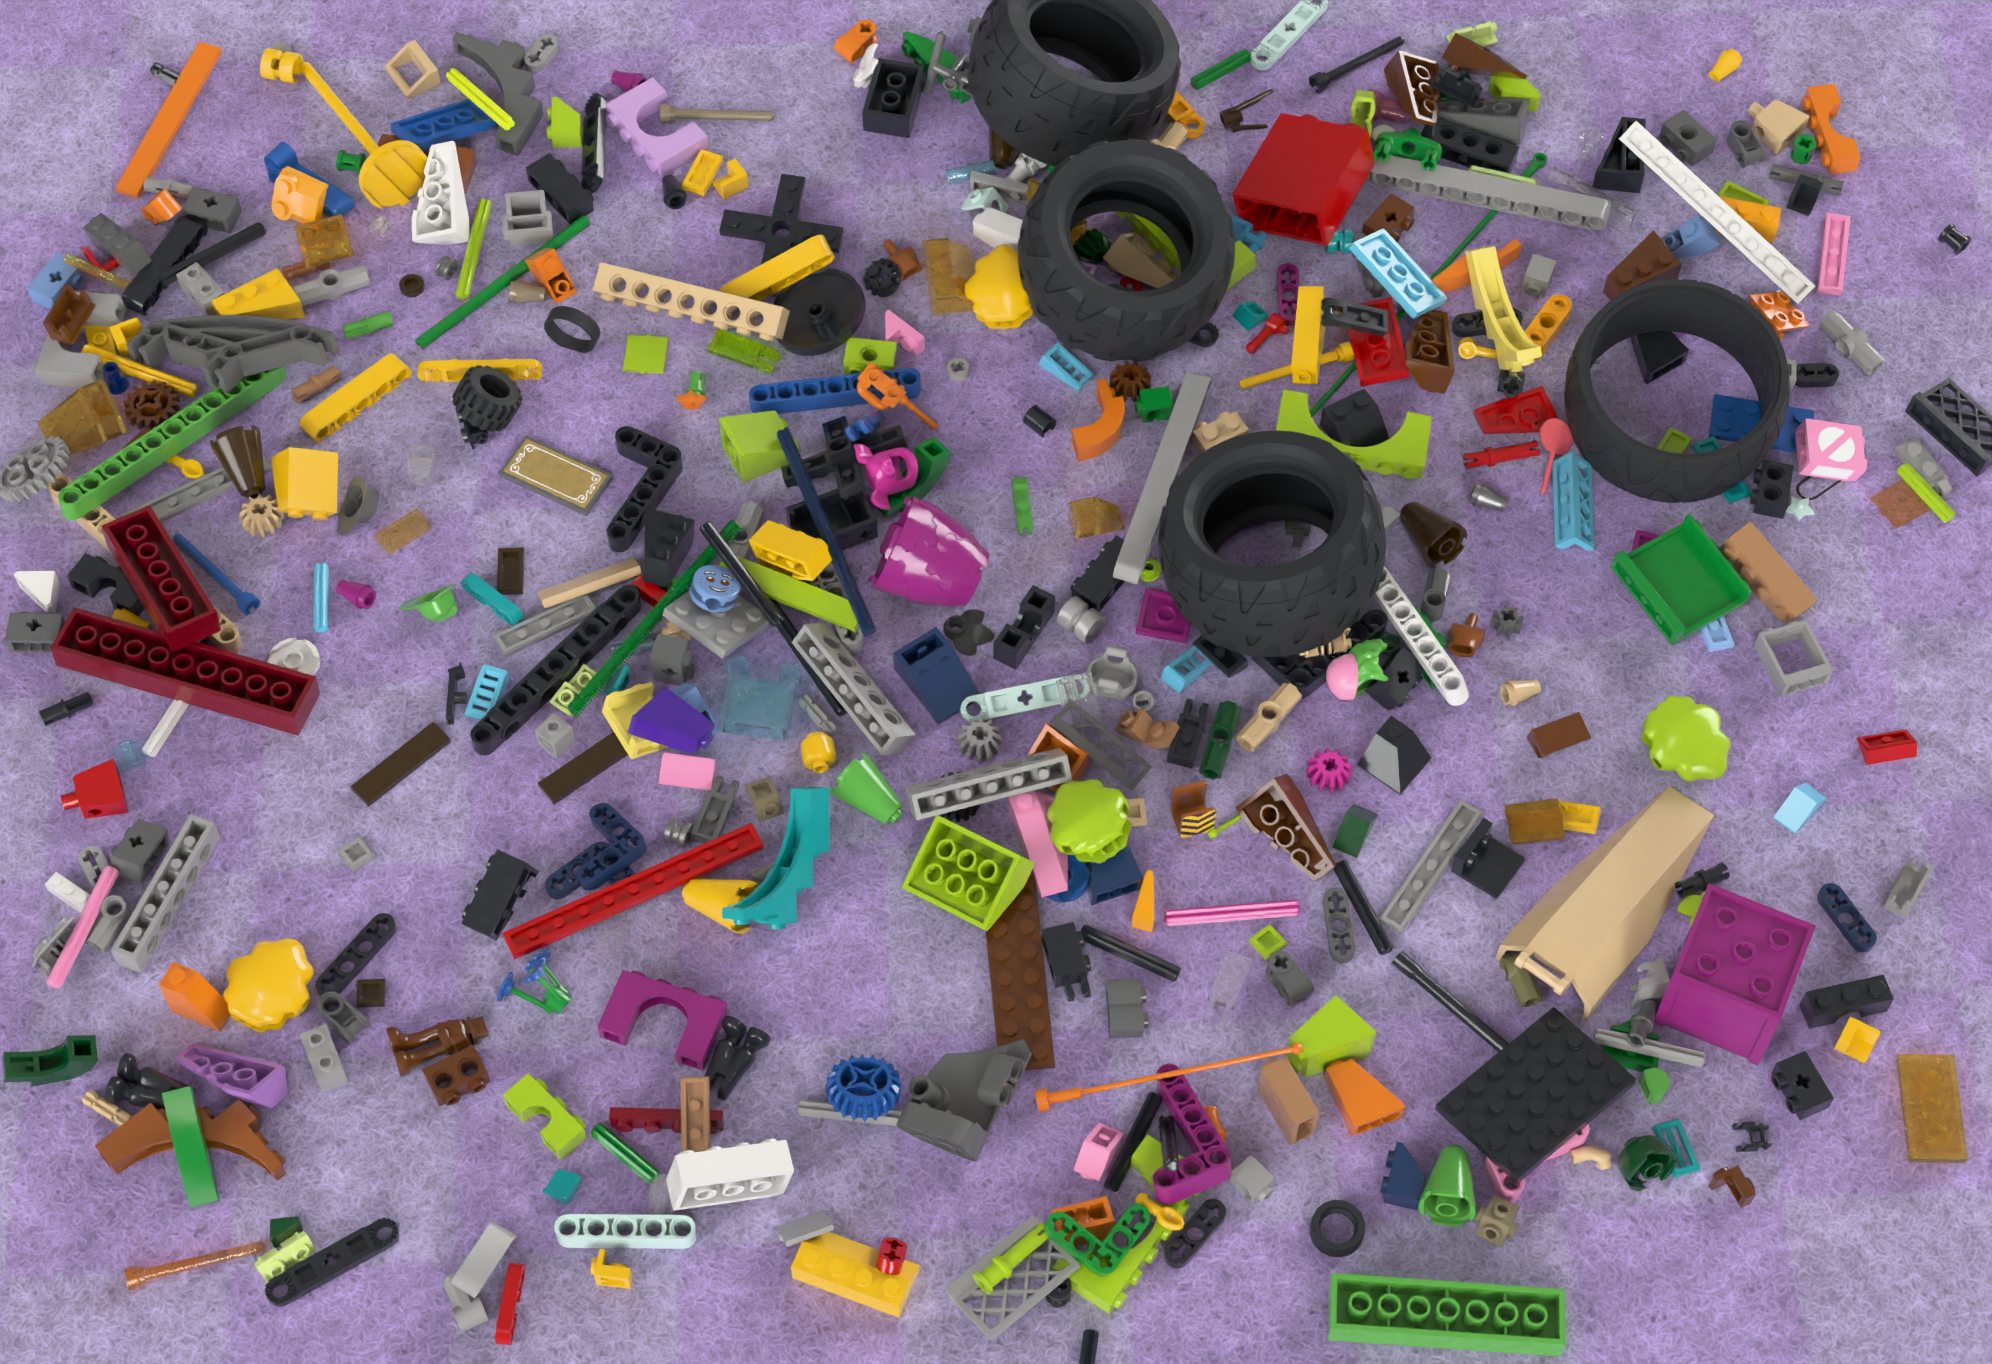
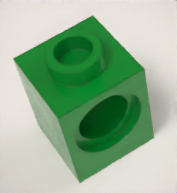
M1169 386L1139 390V400H1135V410L1137 415L1142 416L1143 423L1154 422V419L1156 421L1170 419L1174 406Z

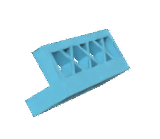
M1570 452L1553 461L1552 464L1555 547L1566 549L1577 544L1585 550L1592 551L1595 549L1592 466L1583 458ZM1579 467L1583 469V476L1579 470ZM1581 530L1585 535V539L1581 537Z

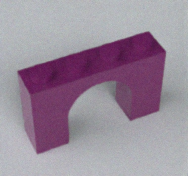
M622 970L598 1025L600 1038L626 1046L638 1017L645 1010L656 1005L673 1006L679 1009L688 1020L676 1050L677 1063L703 1071L721 1030L722 1021L727 1015L726 1002H723L717 996L709 995L707 997L700 995L688 987L679 988L672 986L670 982L663 979L653 980L647 978L638 971L628 972Z

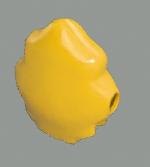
M1007 244L998 245L987 255L979 258L975 262V274L965 283V297L973 306L976 318L984 322L990 329L1020 328L1022 323L1033 314L1029 297L1021 283L1018 251Z
M285 938L277 941H261L256 943L249 955H244L231 961L226 971L229 985L224 990L223 996L228 1004V1010L232 1019L242 1023L247 1028L263 1033L267 1030L280 1029L287 1019L299 1016L306 1009L310 1001L306 986L311 981L314 972L312 965L306 958L304 946L298 940Z

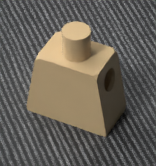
M1779 100L1772 101L1766 108L1754 102L1747 111V114L1755 118L1752 129L1757 137L1777 155L1805 130L1809 115Z

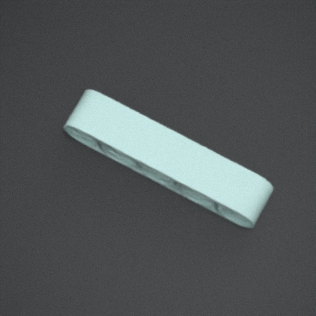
M565 1214L560 1216L554 1225L559 1244L567 1248L685 1249L691 1247L697 1239L695 1222L686 1215ZM566 1228L575 1229L571 1235L562 1234ZM595 1228L604 1229L600 1235L590 1234ZM625 1228H630L633 1230L632 1233L627 1236H622L619 1234L620 1231ZM654 1228L662 1230L657 1236H650L648 1234ZM684 1228L690 1230V1233L686 1236L676 1234Z

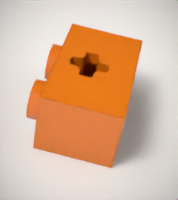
M1107 1196L1051 1210V1214L1057 1211L1066 1213L1099 1240H1103L1115 1224ZM1061 1220L1053 1222L1055 1224L1054 1231L1063 1230L1061 1228L1063 1224ZM1071 1229L1064 1239L1067 1241L1075 1231ZM1078 1236L1075 1237L1073 1244L1076 1247L1087 1244L1085 1238Z

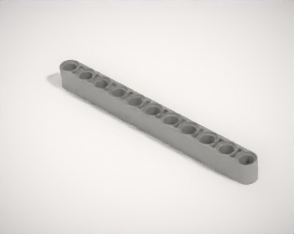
M1389 155L1388 160L1385 162H1381L1382 157H1380L1379 161L1374 159L1375 165L1365 181L1399 191L1594 231H1601L1606 228L1612 208L1610 202L1602 198L1437 165L1434 171H1429L1428 166L1425 171L1421 167V161Z
M1188 371L1186 373L1119 553L1113 578L1137 585L1140 582L1159 529L1162 507L1167 505L1169 488L1177 475H1179L1212 378Z

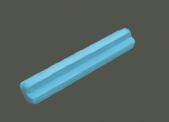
M317 563L314 566L313 627L315 632L321 633L328 631L329 569L326 563Z

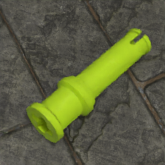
M1039 1222L1037 1226L1002 1256H994L991 1258V1263L980 1273L975 1272L973 1274L975 1282L986 1294L990 1295L993 1292V1287L1004 1278L1009 1279L1013 1273L1012 1269L1049 1238L1045 1232L1038 1236L1044 1230V1224Z

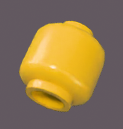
M812 732L801 742L802 762L807 769L813 770L815 773H823L835 764L837 759L835 743L824 732Z

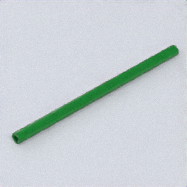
M582 215L415 339V343L418 346L421 345L420 348L423 350L509 286L511 281L517 280L528 272L529 268L525 259L544 248H552L556 251L590 225L587 217Z

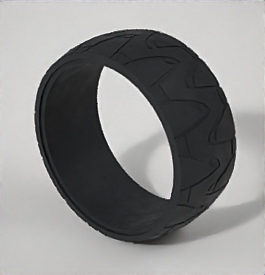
M1664 279L1648 282L1630 288L1629 291L1627 290L1610 300L1591 319L1579 336L1572 356L1569 359L1565 379L1564 404L1568 425L1573 440L1584 459L1589 462L1596 472H1599L1600 476L1614 486L1638 497H1646L1649 500L1659 502L1686 503L1709 499L1730 490L1731 487L1733 488L1747 478L1760 466L1767 457L1769 450L1775 444L1784 425L1789 403L1790 382L1788 364L1780 339L1768 320L1754 306L1747 303L1746 300L1737 294H1732L1731 291L1711 283L1697 282V280ZM1657 331H1673L1694 335L1716 344L1735 358L1744 368L1758 395L1761 414L1760 422L1743 438L1718 450L1696 454H1680L1658 450L1633 439L1616 426L1607 416L1595 395L1590 369L1608 349L1635 335Z

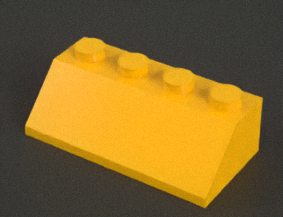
M827 1232L802 1241L792 1263L791 1270L792 1278L900 1318L921 1265L904 1260L900 1274L888 1275L882 1273L876 1268L879 1250Z

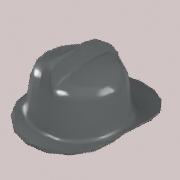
M360 476L355 477L349 484L345 500L338 514L337 533L341 536L351 532L356 523L367 522L377 510L380 494L377 490L366 486L365 480Z

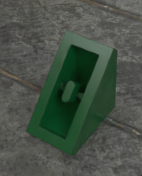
M1353 804L1345 813L1332 848L1357 858L1378 814Z

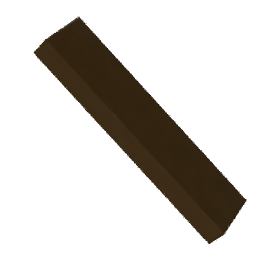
M432 722L351 785V790L369 807L451 742L450 738Z
M612 732L538 782V787L555 805L620 761L628 753L616 734Z

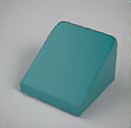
M1255 301L1239 304L1232 315L1247 331H1250L1269 317Z
M624 665L622 668H619L620 670H617V673L614 671L616 675L612 674L613 677L610 676L611 680L609 679V682H607L602 692L603 694L609 695L614 691L620 692L626 689L630 681L629 666Z
M557 1169L543 1193L568 1206L582 1184L581 1176Z

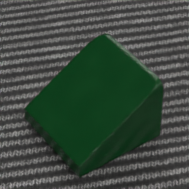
M298 1216L270 1220V1240L275 1248L281 1246L280 1243L293 1236L295 1232L300 1233L303 1231V1225Z

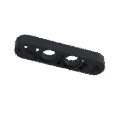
M381 913L373 917L318 977L315 987L320 997L326 992L341 994L393 937L396 932V924L391 915ZM388 922L389 929H381L379 931L378 924H386ZM369 941L373 944L372 949L368 952H360L358 950L362 942ZM351 961L355 964L350 972L340 971V966L344 962ZM333 972H335L338 975L336 979L334 977ZM333 982L334 989H326L324 991L323 984H331Z

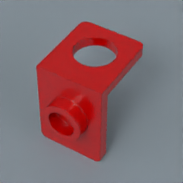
M80 247L95 272L102 273L105 270L110 272L119 266L113 256L98 264L88 247Z

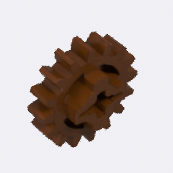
M153 380L151 385H147L144 381L142 388L134 386L135 393H127L128 400L124 401L126 417L129 418L131 425L137 424L139 430L143 429L144 426L157 427L175 415L177 411H180V401L172 386L167 388L166 382L157 385L156 380Z

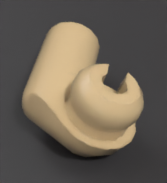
M1588 1145L1569 1150L1573 1164L1593 1160L1597 1162L1596 1166L1600 1170L1609 1169L1612 1166L1610 1160L1612 1156L1609 1151L1599 1147Z

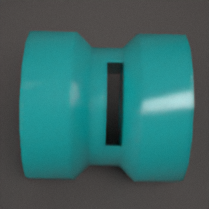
M1344 229L1342 232L1336 231L1326 253L1342 251L1344 254H1351L1352 251L1349 248L1353 242L1352 229Z

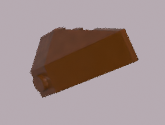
M1288 774L1273 778L1235 807L1251 831L1256 835L1262 831L1273 841L1270 843V846L1275 850L1281 847L1290 854V862L1312 880L1317 881L1336 867L1333 857L1302 794Z

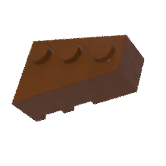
M1653 230L1607 275L1603 293L1609 300H1612L1619 294L1641 284L1656 280L1677 279L1682 264Z

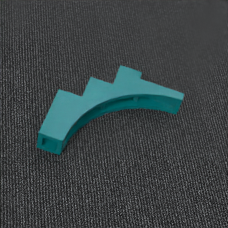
M804 786L791 788L787 829L781 849L771 870L750 895L736 904L723 907L722 919L734 920L735 925L750 924V919H752V921L758 922V924H769L770 929H786V924L797 922L796 894L803 893V888L814 887L813 859L819 858V853L830 852L829 787Z

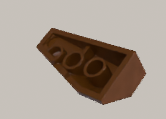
M1457 33L1453 36L1442 56L1444 60L1449 62L1448 67L1457 73L1463 70L1476 75L1524 80L1527 77L1525 73L1503 60L1494 52Z
M1398 50L1384 68L1387 85L1413 121L1434 127L1437 120V99L1440 97V92L1432 88L1431 85L1440 69L1437 61Z
M1431 310L1420 315L1404 348L1406 366L1420 388L1431 393L1445 394L1455 371L1448 313Z

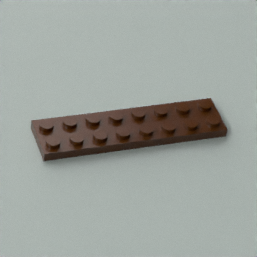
M1031 872L1024 888L992 927L986 931L997 1047L1024 1039L1032 1053L1025 1070L1055 1068L1036 882Z

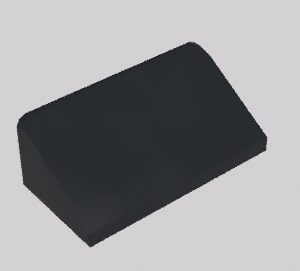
M1202 635L1193 642V645L1228 678L1248 667V660L1242 654L1220 645L1216 646L1203 638Z

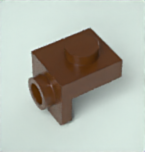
M1738 1165L1731 1169L1723 1167L1717 1170L1709 1184L1711 1190L1727 1184L1740 1208L1751 1204L1756 1195L1752 1181L1744 1176Z

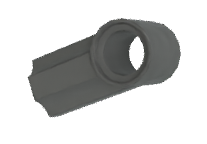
M1441 568L1428 571L1420 612L1426 614L1429 620L1433 622L1439 620L1443 615L1451 576L1445 569Z

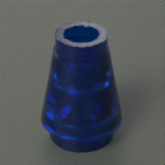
M107 362L103 366L104 389L106 392L112 395H119L125 392L129 387V380L115 362Z

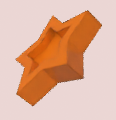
M690 390L687 394L677 395L676 401L683 405V409H701V404L706 401V396L697 395Z

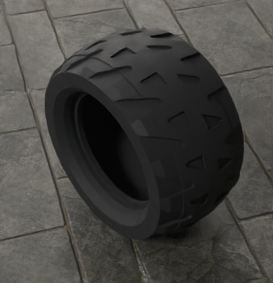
M992 0L983 14L972 41L969 57L968 85L977 109L998 136L1021 153L1039 162L1056 167L1069 155H1078L1088 145L1105 140L1113 142L1127 139L1149 141L1163 122L1175 96L1181 68V60L1179 58L1180 46L1169 21L1151 0ZM1047 53L1067 58L1083 66L1102 81L1083 76L1066 68Z
M1140 139L1113 142L1105 140L1088 145L1078 155H1069L1058 164L1038 186L1027 206L1017 247L1021 283L1029 297L1031 309L1039 321L1047 325L1057 335L1056 338L1068 347L1091 354L1093 358L1110 362L1116 360H1133V362L1150 360L1168 351L1177 349L1195 336L1217 311L1230 283L1235 261V237L1231 213L1227 202L1222 201L1214 180L1205 170L1199 169L1188 160L1186 155L1170 147L1165 148ZM1126 212L1138 215L1158 226L1171 240L1180 260L1181 274L1167 285L1149 291L1134 292L1111 287L1090 274L1079 261L1072 246L1070 231L1084 219L1099 213Z
M1274 430L1248 433L1225 440L1198 455L1180 475H1177L1169 488L1167 505L1162 507L1158 550L1165 584L1173 601L1188 624L1193 622L1203 638L1216 646L1220 645L1239 654L1256 657H1278L1303 653L1330 643L1340 637L1344 630L1350 628L1364 616L1370 607L1372 598L1378 590L1382 578L1386 554V536L1382 510L1376 494L1360 466L1350 455L1342 453L1332 443L1315 436L1292 431ZM1282 520L1303 522L1316 526L1328 534L1325 541L1311 553L1295 561L1277 566H1242L1228 562L1216 554L1221 545L1230 537L1248 527L1264 522Z

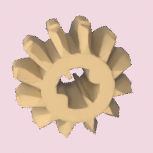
M259 493L257 499L249 497V503L242 504L239 518L243 529L246 532L250 531L253 537L260 532V535L264 538L266 531L274 535V527L282 528L281 520L284 519V513L279 512L277 500H273L270 494L263 498Z

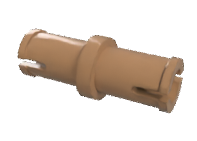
M332 365L318 375L313 374L309 376L308 381L291 389V393L294 394L292 395L297 403H301L315 393L320 394L324 392V388L342 379L341 375H337L340 374L339 370Z

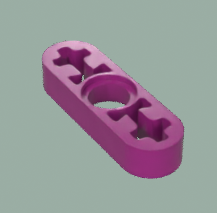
M1285 263L1278 267L1276 275L1278 315L1286 320V326H1295L1300 286L1299 270L1295 265ZM1285 272H1289L1291 276L1290 283H1286ZM1284 292H1292L1295 297L1286 299L1282 294ZM1287 306H1292L1293 317L1291 318L1288 317Z

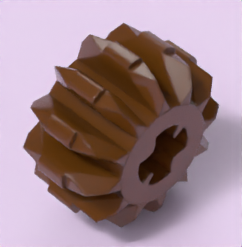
M1126 360L1124 366L1117 364L1115 370L1110 373L1111 381L1109 382V387L1114 388L1116 397L1122 395L1124 402L1128 397H1131V400L1135 403L1137 396L1139 397V390L1151 388L1150 372H1147L1145 365L1138 367L1137 362L1129 364Z

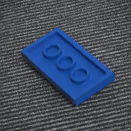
M468 98L391 123V132L401 140L413 142L422 151H427L431 145L467 138L469 135L485 132L490 128L497 127L498 124Z
M1714 394L1709 437L1715 436L1718 440L1736 442L1743 438L1760 422L1759 401ZM1788 406L1784 425L1772 449L1797 453L1795 429L1806 418L1814 419V410Z

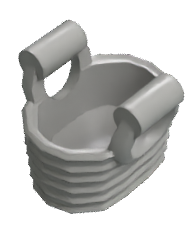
M1108 645L1103 656H1098L1090 661L1087 667L1089 688L1096 695L1123 700L1133 694L1137 686L1138 670L1129 661L1127 648ZM1109 655L1123 658V660L1114 661L1109 658Z

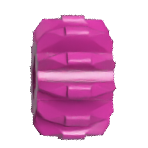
M1328 747L1324 750V754L1317 750L1314 758L1310 757L1308 760L1306 771L1307 777L1311 778V786L1319 784L1318 790L1320 792L1324 790V787H1328L1330 794L1334 792V787L1341 791L1344 788V784H1348L1351 778L1352 766L1348 763L1347 755L1339 756V749L1334 753H1330Z

